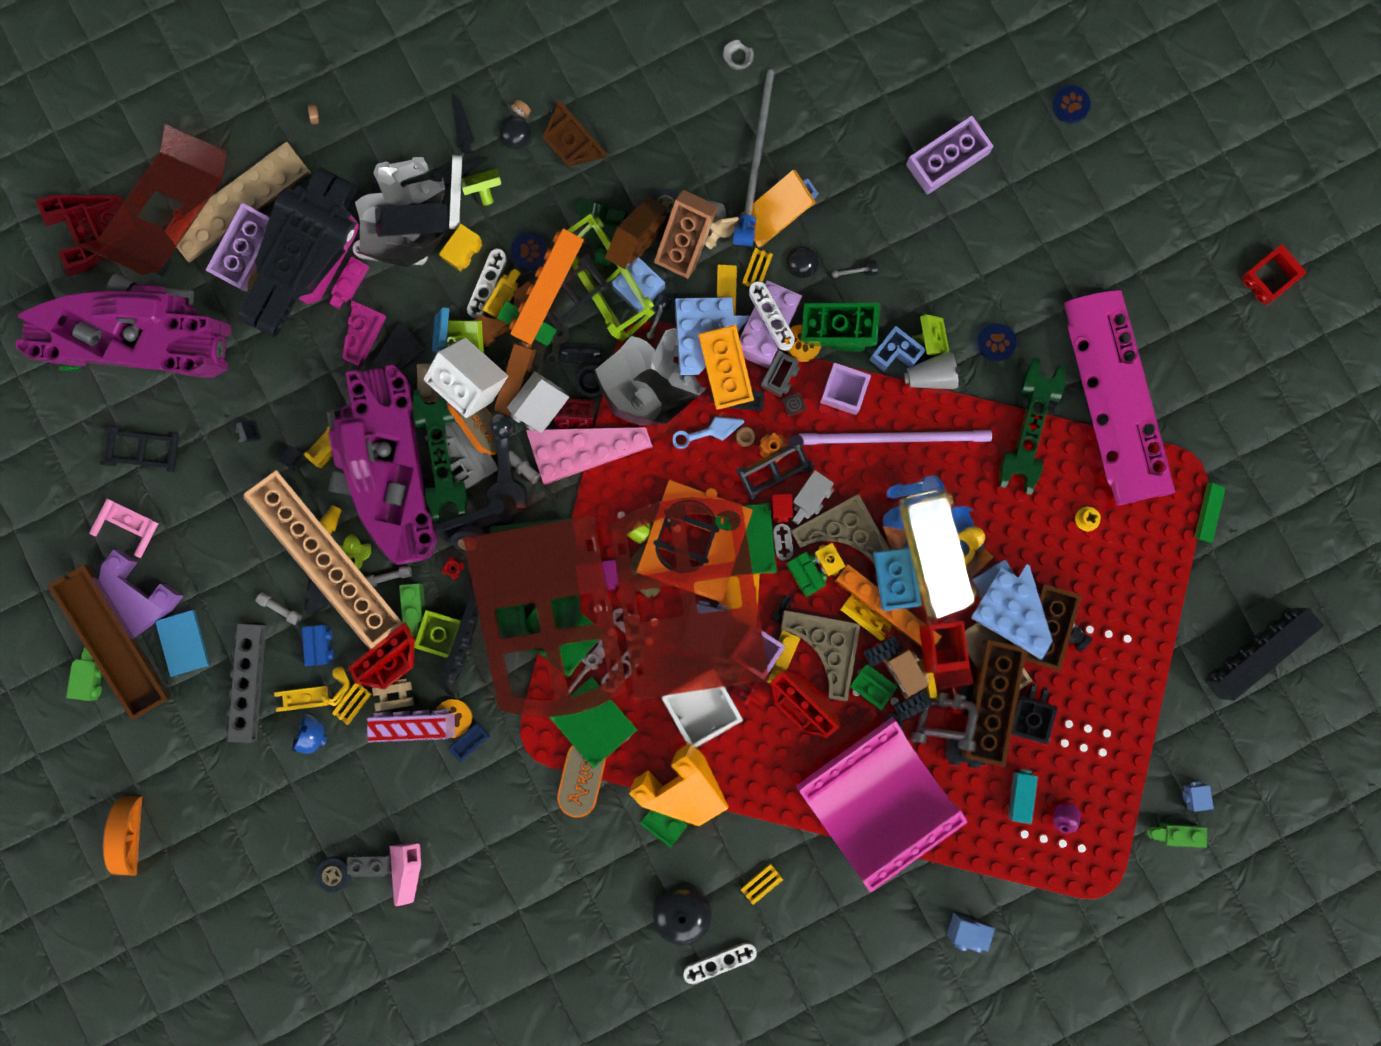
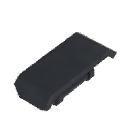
M429 203L379 207L375 210L378 237L443 233L448 226L447 205Z

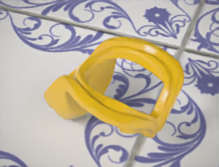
M967 527L959 534L952 536L946 542L945 547L950 552L957 553L959 561L963 565H967L974 558L977 549L984 543L985 533L979 527ZM958 540H963L969 546V554L965 557L961 549L953 547Z
M342 666L334 668L332 675L344 686L333 699L322 696L332 706H337L351 687Z

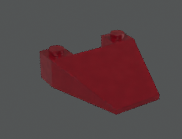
M52 195L36 200L37 208L45 227L65 221L76 245L58 251L61 263L68 277L90 270L135 231L121 196Z

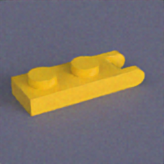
M852 594L840 609L881 641L886 638V634L881 629L890 631L892 628L889 622Z
M327 686L274 692V696H282L283 707L275 708L276 712L328 706L329 704L322 698L323 695L328 697Z

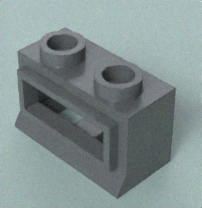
M779 350L760 388L780 398L783 393L787 394L792 385L788 383L792 376L796 377L800 369L797 366L799 361ZM784 360L792 365L779 388L771 383Z
M353 853L347 857V874H351V877H385L387 873H392L390 853L386 856L377 857L374 855L370 857H357V853Z

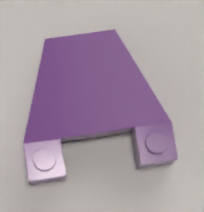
M113 550L101 565L99 581L135 638L155 624V621L162 619L172 612L184 595L169 584H159L149 597L126 580V577L138 562L124 551Z

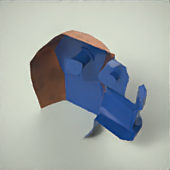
M936 475L924 477L914 484L904 486L897 484L887 490V497L891 498L913 494L919 496L918 503L891 508L883 517V529L892 549L913 547L917 578L938 584L957 585L971 578L993 558L982 544L975 552L972 561L967 565H963L958 559V554L950 552L945 547L946 542L952 536L959 534L967 527L975 526L969 514L974 509L958 506L946 510L944 484ZM958 540L953 547L963 551L964 557L969 554L970 549L966 542Z

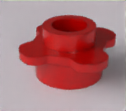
M449 557L445 566L442 567V573L448 574L453 580L459 578L460 571L465 566L462 562L455 561V558Z

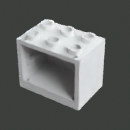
M464 338L438 352L423 380L465 418H468L494 401L508 375L467 338Z

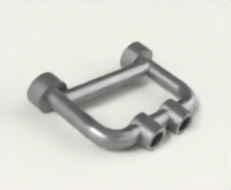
M938 693V697L929 698L932 704L920 712L916 732L911 733L910 740L925 744L927 735L959 740V748L974 751L976 743L972 741L977 719L976 706L972 702L966 701L965 696L957 694L954 695V699H950V695L945 693ZM932 705L968 709L969 717L966 731L958 732L925 727L929 708Z

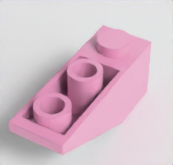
M402 843L390 846L394 905L400 906L414 902L421 867L420 844Z

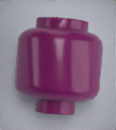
M1072 803L1058 805L1055 809L1053 824L1062 833L1075 832L1079 828L1081 812Z

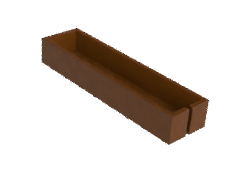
M82 565L68 573V576H62L47 585L131 721L172 698L90 565Z

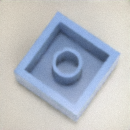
M639 257L634 265L630 264L627 267L645 297L648 296L653 301L665 289V282ZM621 273L612 282V290L639 313L644 308Z

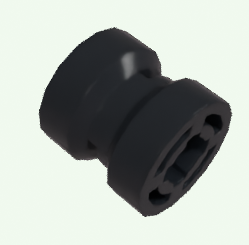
M1076 625L1072 629L1069 643L1074 644V648L1078 652H1082L1091 643L1093 638L1088 634H1084L1082 628Z

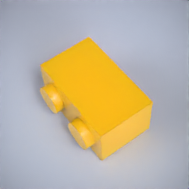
M460 224L439 255L442 260L461 272L463 268L466 269L469 266L472 255L480 250L482 240L479 235Z

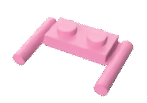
M106 499L89 534L97 536L105 520L142 537L134 553L135 556L141 558L159 523L119 503Z

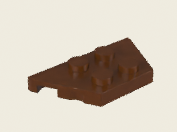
M559 100L556 104V110L550 118L549 126L543 134V140L567 167L606 158L607 153Z

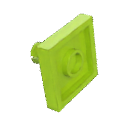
M498 168L461 178L464 195L479 191L483 205H489L494 202L490 188L501 185Z
M932 315L920 316L923 334L914 335L912 339L921 346L925 345L926 352L929 355L938 356L947 351L949 352L943 318Z
M448 320L447 347L467 338L484 353L482 321Z

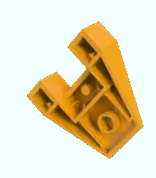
M692 743L676 752L671 765L680 776L663 786L649 771H646L634 779L629 794L641 807L697 826H701L728 809V804L705 757Z

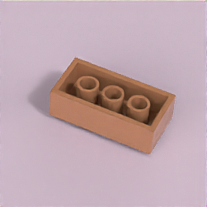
M683 190L673 206L654 263L688 279L696 268L719 206Z

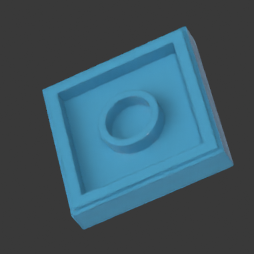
M442 307L435 315L432 351L436 353L446 347L449 308Z

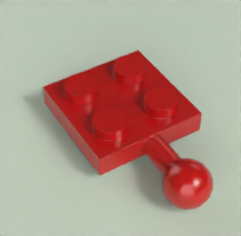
M952 648L936 650L937 664L954 662ZM970 659V669L933 673L936 690L951 688L954 699L955 694L960 695V686L974 684ZM951 707L952 712L958 715L966 711L965 708Z

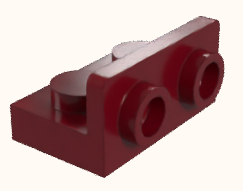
M568 399L554 417L555 427L561 429H593L594 400Z

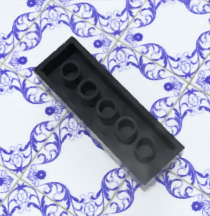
M1297 607L1284 610L1281 613V618L1271 621L1266 626L1267 629L1264 632H1259L1252 637V642L1241 646L1235 656L1225 659L1223 661L1224 665L1219 669L1212 670L1208 674L1209 677L1205 680L1206 684L1219 699L1235 701L1324 627L1310 608Z

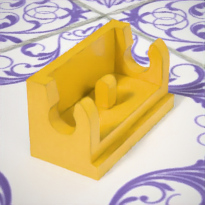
M329 426L328 430L303 454L319 468H322L333 456L329 439Z

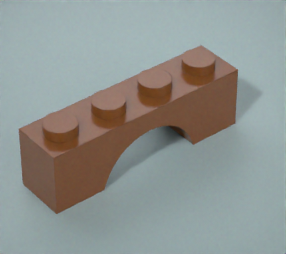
M529 281L513 292L514 305L518 308L522 301L526 302L529 297L526 294L531 285ZM484 315L474 319L482 321L483 347L492 345L495 342V338L499 335L503 336L511 330L509 329L510 325L500 319H490Z

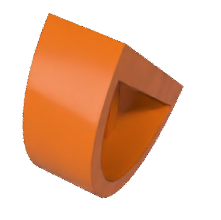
M123 795L119 797L109 813L104 833L103 851L106 867L113 875H137L142 796Z

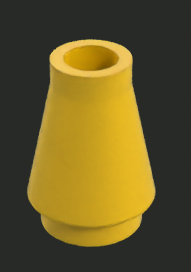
M333 505L319 520L329 535L335 532L339 516L342 512L341 509Z

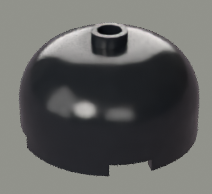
M689 883L670 885L661 891L656 898L653 907V922L659 935L667 942L682 946L690 945L700 940L709 929L712 918L710 902L705 893L698 887ZM680 916H684L686 918L678 920Z

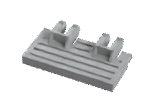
M456 420L455 422L445 423L447 440L450 444L448 446L450 460L453 463L451 464L452 472L460 466L464 470L458 475L453 476L454 482L469 476L468 479L464 480L465 487L468 489L498 472V466L492 455L479 452ZM435 431L432 435V438L434 439L435 437L442 434V432Z

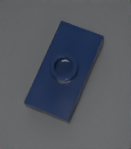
M477 722L448 749L461 763L491 736Z

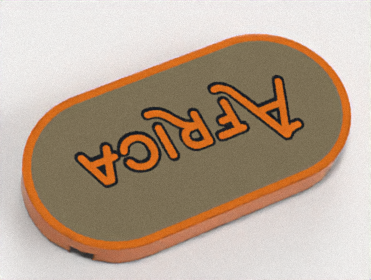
M447 402L450 413L474 447L481 453H487L488 455L496 454L498 452L496 437L489 429L492 415L487 408L484 407L468 418H465Z
M573 745L567 753L557 799L559 807L565 814L578 818L589 814L596 805L606 758L596 768L592 769Z

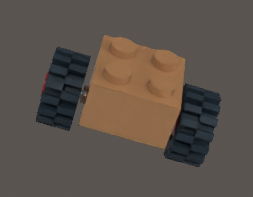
M895 636L888 637L863 652L870 666L884 661L901 694L904 695V698L893 706L901 720L912 715L914 716L932 704L926 691L923 689L929 686L927 673L924 669L921 670L919 668L917 655L914 652L911 653L910 650H902Z

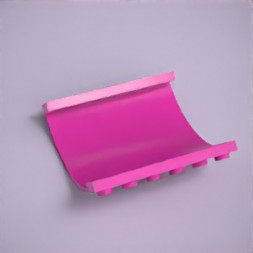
M893 717L796 786L870 892L967 823L961 810L951 802L922 763Z

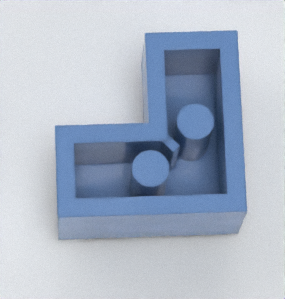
M895 326L869 360L883 371L887 369L895 357L908 367H912L926 349Z
M953 912L947 936L958 949L966 951L969 948L976 952H981L982 950L988 952L995 928L991 924Z

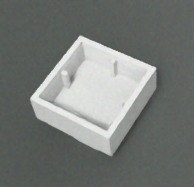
M714 668L662 696L687 744L692 743L695 747L743 721Z

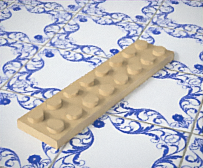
M285 142L165 232L184 258L190 263L223 239L241 203L259 212L277 199L284 188H292L311 174V172L288 142Z

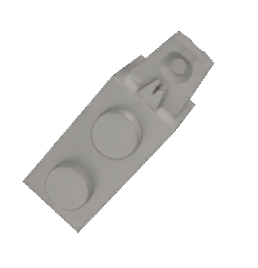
M815 470L792 502L796 506L794 510L797 512L792 521L799 525L804 517L809 519L814 513L817 515L823 507L821 502L824 497L828 499L834 491L831 488L834 483Z

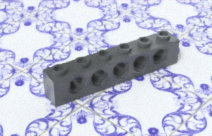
M237 624V628L234 630L236 645L232 651L234 667L231 668L230 673L233 681L229 689L231 704L227 710V716L229 717V725L226 727L227 742H257L267 625ZM247 639H250L252 642L250 649H247L245 646ZM246 658L250 661L249 668H245L243 664ZM244 678L249 682L247 688H244L242 685ZM243 697L247 700L246 707H242L240 704V700ZM240 717L245 719L244 727L239 725Z

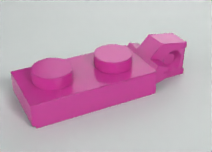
M353 257L350 258L333 287L331 293L333 297L330 301L333 307L339 309L343 301L348 302L349 299H352L369 266Z

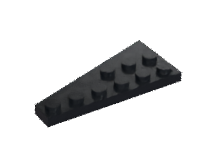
M482 570L479 571L440 677L446 693L451 696H455L462 669L466 664L467 652L473 644L472 635L480 608H482L485 590L487 591L490 586L491 580L488 577V573Z

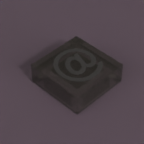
M800 392L782 399L788 417L807 410Z

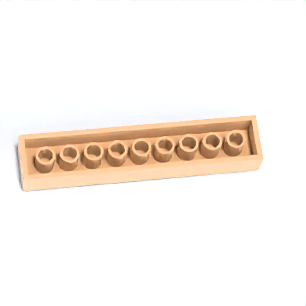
M277 470L244 493L243 498L369 650L403 624Z

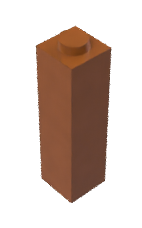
M524 341L514 344L505 372L508 378L499 391L494 410L511 415L507 407L527 382L537 349L531 348L532 344L530 345Z

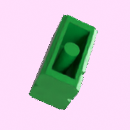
M807 552L785 564L805 597L826 586L825 581L827 580L822 570L818 572L815 567L817 562L812 554L808 555Z

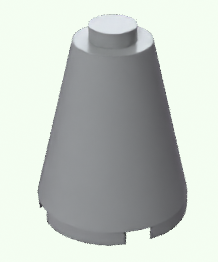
M947 351L907 368V372L904 373L905 384H909V387L958 388V373L956 374L955 367L957 366L953 352Z

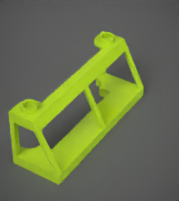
M589 214L567 230L572 233L588 222L589 224L578 237L582 238L593 227L607 251L610 247L611 241L603 230L605 225L599 217L595 218L592 214ZM576 255L572 263L574 270L579 267L577 264L580 261L578 255ZM617 265L618 269L606 282L612 281L622 273L644 310L620 325L601 292H598L592 299L605 318V323L609 326L607 329L611 335L623 342L655 312L652 308L654 306L652 300L648 296H644L628 268L623 269ZM586 268L578 274L589 293L597 287ZM646 315L631 330L625 333L624 329L627 326H629L642 316Z

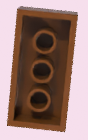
M647 197L617 227L605 258L623 269H626L630 264L634 265L638 256L641 257L645 249H649L652 242L658 239L661 232L659 227L663 226L667 219L665 213L668 208Z
M1040 584L1037 587V592L1052 643L1042 659L1026 651L1025 662L1060 671L1082 595L1046 584Z

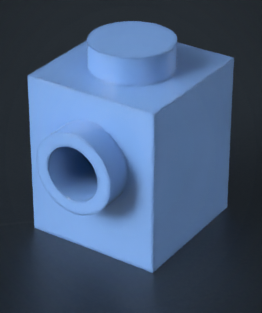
M1191 781L1190 785L1184 786L1183 800L1187 804L1188 810L1195 812L1214 809L1210 785L1203 784L1202 781Z

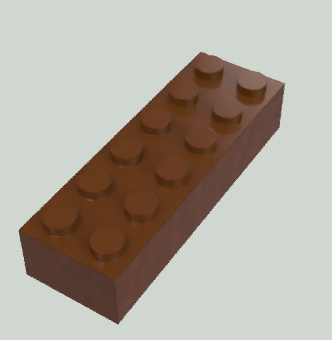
M990 640L982 641L971 702L977 709V719L972 741L976 744L974 751L962 749L961 757L1005 767L1026 657V650L1022 647Z

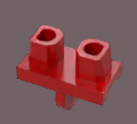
M738 679L729 695L759 714L769 699L768 695L741 679Z

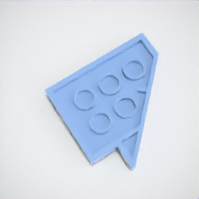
M732 298L675 299L680 375H699L706 367L698 337L699 333L735 324L737 331H739L748 322L750 316H734Z
M1026 564L1019 577L1001 568L971 618L1039 659H1042L1052 643V638L1030 566Z

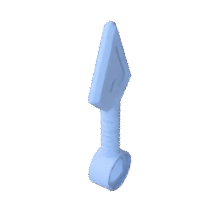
M714 417L709 428L689 434L684 431H678L673 435L672 442L676 448L684 449L689 445V441L709 435L723 441L744 423V420ZM678 435L686 437L687 441L684 445L676 443L675 439Z

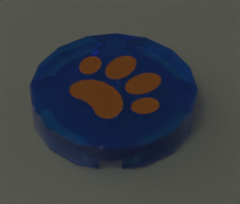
M1073 85L1060 89L1052 102L1054 115L1060 121L1068 122V124L1078 123L1083 120L1091 106L1090 97L1087 92L1079 86Z
M529 232L519 235L513 241L510 249L511 258L520 269L526 271L537 270L547 261L544 257L548 247L541 236Z
M996 323L989 325L983 329L978 337L979 351L989 361H1004L1016 349V336L1011 328L1004 324Z

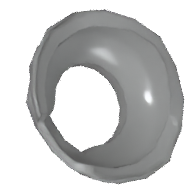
M740 40L728 43L723 52L727 65L736 70L748 67L754 58L752 48L746 47ZM738 49L746 52L745 61L741 64H736L731 59L732 53Z

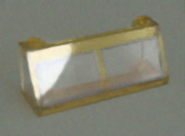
M946 488L899 499V509L928 621L975 604L974 597H977L975 586H970L950 505L954 504L952 494H947Z

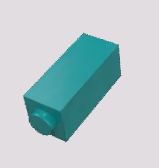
M1020 769V772H1013L1008 819L1011 821L1032 824L1038 776L1033 775L1030 770Z

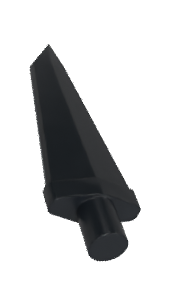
M452 94L457 147H463L464 154H471L470 144L474 143L475 139L461 101Z
M474 157L463 161L461 176L489 158ZM452 166L434 172L436 178L431 181L441 182L443 178L444 188L451 184Z

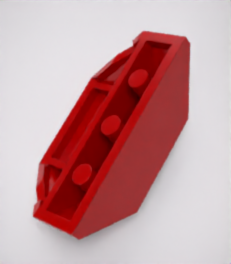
M403 623L348 667L356 684L385 690L413 668L415 639L407 623Z
M783 670L771 681L770 685L775 705L802 732L828 738L841 726L832 702L804 675Z

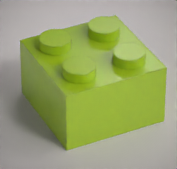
M425 610L414 648L448 658L461 620Z

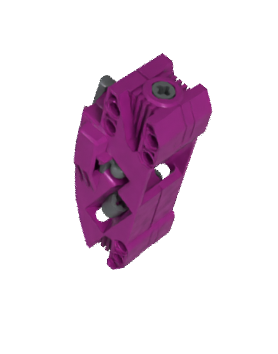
M116 272L110 278L104 291L62 296L19 313L18 318L26 321V324L23 323L24 329H22V332H24L22 337L24 339L16 340V348L30 359L59 365L82 367L86 364L165 370L190 377L214 378L228 370V363L223 360L226 353L225 342H227V339H224V337L231 335L232 325L210 317L197 316V310L190 306L194 303V291L165 288L163 286L137 285L134 280Z
M394 365L363 371V374L357 371L346 372L351 404L344 406L342 409L327 411L330 430L329 439L335 466L343 470L344 473L332 471L328 491L352 496L361 521L375 543L392 563L401 565L430 559L438 544V537L433 529L435 523L429 514L426 501L425 484L413 421L414 398L412 388L404 375ZM389 444L396 445V450L391 448ZM427 517V522L421 525V519ZM430 535V542L428 544H424V538Z

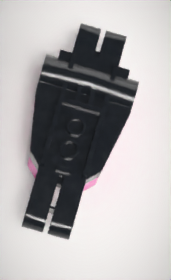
M319 167L306 190L297 185L294 191L284 188L280 192L271 212L255 261L259 276L238 313V320L253 328L257 327V330L275 338L280 333L297 300L305 304L321 300L360 228L358 222L347 211L356 193V184Z

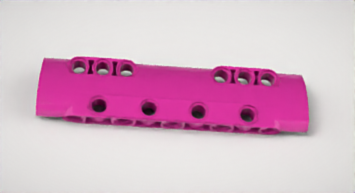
M1122 291L1096 293L1065 302L1064 306L1069 322L1068 330L1107 480L1112 487L1116 506L1176 493ZM1124 316L1125 322L1121 325L1116 324V319ZM1124 334L1130 335V339L1126 343L1120 342ZM1082 343H1089V347L1087 350L1080 351V345ZM1127 353H1135V357L1133 360H1125V356ZM1092 379H1098L1096 387H1089V382ZM1102 415H1107V423L1104 425L1099 424V418ZM1153 425L1155 428L1154 432L1150 435L1145 434V427ZM1141 439H1142V442H1143L1145 454H1144V451H1143ZM1154 443L1159 444V451L1150 453L1149 447ZM1111 452H1117L1118 458L1114 462L1108 460ZM1157 462L1164 463V469L1161 472L1154 470Z

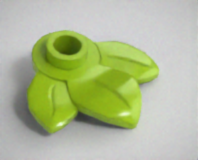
M354 534L346 537L343 546L339 545L350 560L355 559L354 565L358 570L361 568L363 561L369 558L371 554V544L361 545L359 538Z

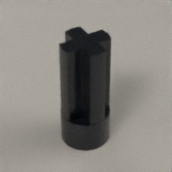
M783 595L771 619L781 624L783 611L788 610L793 599Z

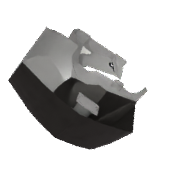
M413 157L412 160L389 164L386 161L376 165L373 173L381 193L365 195L355 202L360 218V252L357 251V253L381 262L408 267L430 255L439 244L445 230L443 233L378 237L376 232L375 210L379 207L429 203L445 204L443 178L441 182L427 180L409 184L404 188L400 185L402 180L429 171L424 157Z
M677 329L666 330L656 349L645 340L631 336L620 350L597 369H593L600 390L614 416L638 425L665 424L705 391L706 387L702 388L694 375H680L679 364L673 362V357L678 356Z

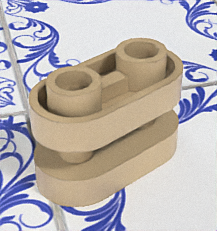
M407 679L396 680L395 684L390 685L385 690L372 688L373 696L379 695L380 703H374L375 711L414 705L413 697L407 698L406 693L407 690H412L411 682H407ZM388 693H399L398 700L388 701Z

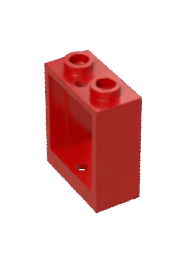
M1281 244L1244 273L1241 279L1244 285L1254 292L1256 299L1267 305L1307 272L1285 246ZM1272 258L1290 278L1288 282L1273 294L1255 274L1258 269Z
M955 618L943 619L944 623L939 624L938 620L926 621L927 625L919 626L926 673L970 669L964 621L956 622ZM949 628L954 662L937 664L933 629Z

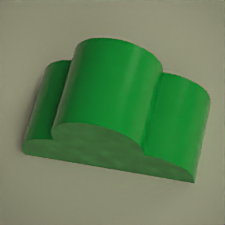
M804 303L801 342L845 352L863 351L865 347L877 345L880 303Z

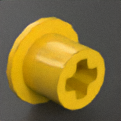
M1088 506L1079 509L1075 515L1076 525L1083 531L1096 529L1101 519L1099 512L1093 507Z

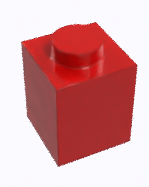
M792 494L772 495V520L777 519V523L789 522V519L793 518Z

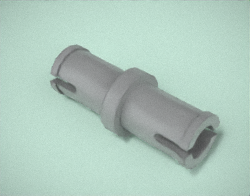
M510 451L511 466L516 469L519 475L522 474L532 484H535L541 475L531 468L526 460L523 461L513 451Z

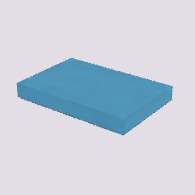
M913 547L874 552L873 557L882 611L922 606Z
M195 610L155 621L170 677L210 666Z

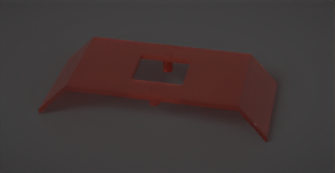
M165 124L160 153L99 239L78 245L141 275L161 270L221 183L227 155L226 151ZM155 190L184 203L180 210L173 212L175 217L167 229L137 217Z

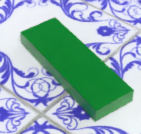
M506 301L497 318L511 325L513 319H518L520 312H518L519 308ZM543 322L535 339L548 346L557 330Z
M1207 482L1194 538L1206 543H1213L1225 487Z

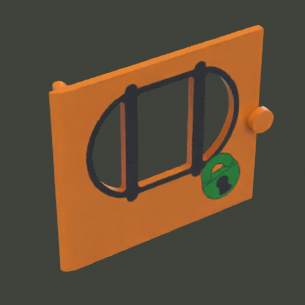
M669 480L636 573L722 602L753 510L717 497L715 489H708L705 493ZM686 503L699 505L710 514L714 525L673 512L672 509ZM669 517L712 533L704 556L660 541ZM661 548L698 561L700 565L685 571L673 569L662 560L658 549Z

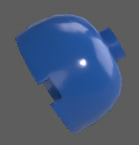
M306 713L297 729L296 739L294 738L292 750L308 754L315 752L320 745L324 746L328 736L324 734V723L319 718Z

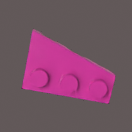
M351 301L352 311L351 317L348 319L349 329L348 335L345 337L342 358L362 367L386 316L355 301Z

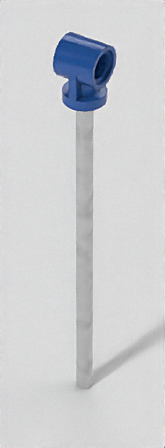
M767 70L745 210L744 214L738 216L737 223L740 226H735L734 245L753 247L755 227L752 226L756 225V218L752 216V208L774 77L773 70Z

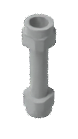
M407 565L399 567V570L377 576L369 575L365 578L372 587H375L377 583L400 577L402 579L411 577L412 571L410 566Z
M263 592L256 598L258 604L273 609L286 617V621L297 625L302 618V615L298 612L286 609L271 600V596Z

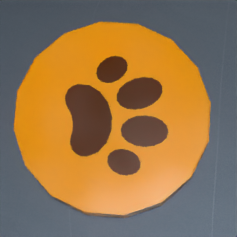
M802 325L791 327L790 330L794 335L795 341L792 348L786 350L788 355L800 362H807L815 358L821 346H813L801 342ZM784 337L783 342L788 344L790 339H785Z
M449 699L442 702L436 708V710L449 709V713L455 714V736L451 738L462 736L470 729L473 715L465 702L459 699Z

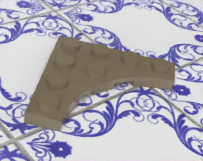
M859 494L791 531L799 548L816 542L830 541L843 543L859 550L873 564L874 552L889 551L886 542Z
M783 611L780 630L790 632L802 638L815 650L821 659L827 675V698L848 701L860 624Z

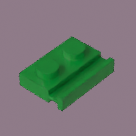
M868 664L864 665L863 669L850 684L853 690L880 710L883 709L898 688Z
M649 810L640 822L644 828L670 848L688 826L682 820Z

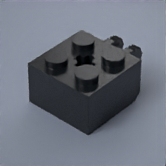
M1032 683L1030 684L1027 697L1018 695L1011 734L1048 745L1057 713V706L1045 703L1049 690L1048 687L1041 689L1038 701L1034 700L1037 686ZM1030 716L1034 718L1033 722L1028 721Z

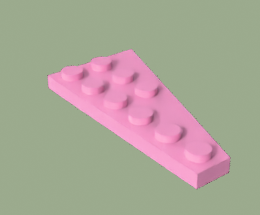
M646 427L544 430L542 433L537 430H526L543 484L545 485L653 447Z

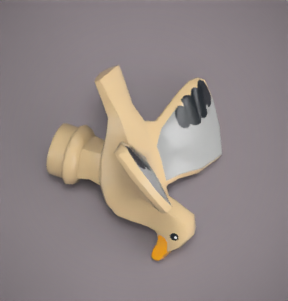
M714 201L709 202L719 207L705 241V245L710 250L716 247L718 238L729 237L734 232L735 226H740L737 223L738 217L726 218L724 205Z

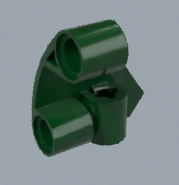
M585 198L577 203L575 208L580 220L589 214H592L595 218L599 217L605 225L603 227L604 232L612 242L616 229L626 219L627 212L607 207L608 205ZM587 222L584 225H582L583 228H585L589 223ZM592 227L586 233L593 262L611 267L613 262L605 258L608 251Z

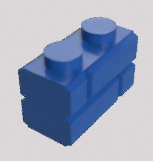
M329 625L301 627L304 666L332 664L334 649L330 647V640H333L332 629H329Z

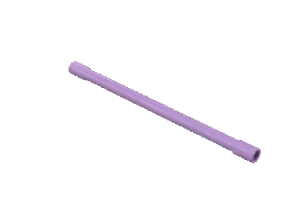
M992 431L799 433V436H802L804 440L803 445L933 441L986 442L992 440Z

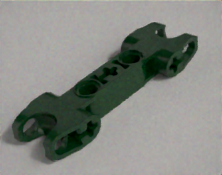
M1036 357L1032 358L1023 376L1020 392L1028 394L1029 399L1015 451L1005 450L999 467L998 487L1006 488L1011 476L1018 473L1024 479V494L1027 495L1032 494L1041 477L1044 461L1035 458L1049 401L1059 402L1065 386L1066 365H1058L1052 378L1046 379L1039 370L1040 358ZM1034 403L1040 405L1041 410L1039 413L1034 411ZM1030 423H1033L1035 429L1031 430V427L1028 425ZM1025 440H1028L1031 443V447L1029 450H1026L1023 447V442Z
M419 389L413 390L416 428L426 426L435 485L425 487L426 501L431 511L433 522H440V509L447 503L455 504L460 516L466 515L467 493L465 482H454L445 423L455 422V419L447 407V401L441 395L436 404L427 405L423 402ZM435 431L442 432V437L438 440L432 438ZM439 450L445 453L442 454V461L444 463H440V459L435 455L438 454ZM440 469L448 470L446 477H438Z

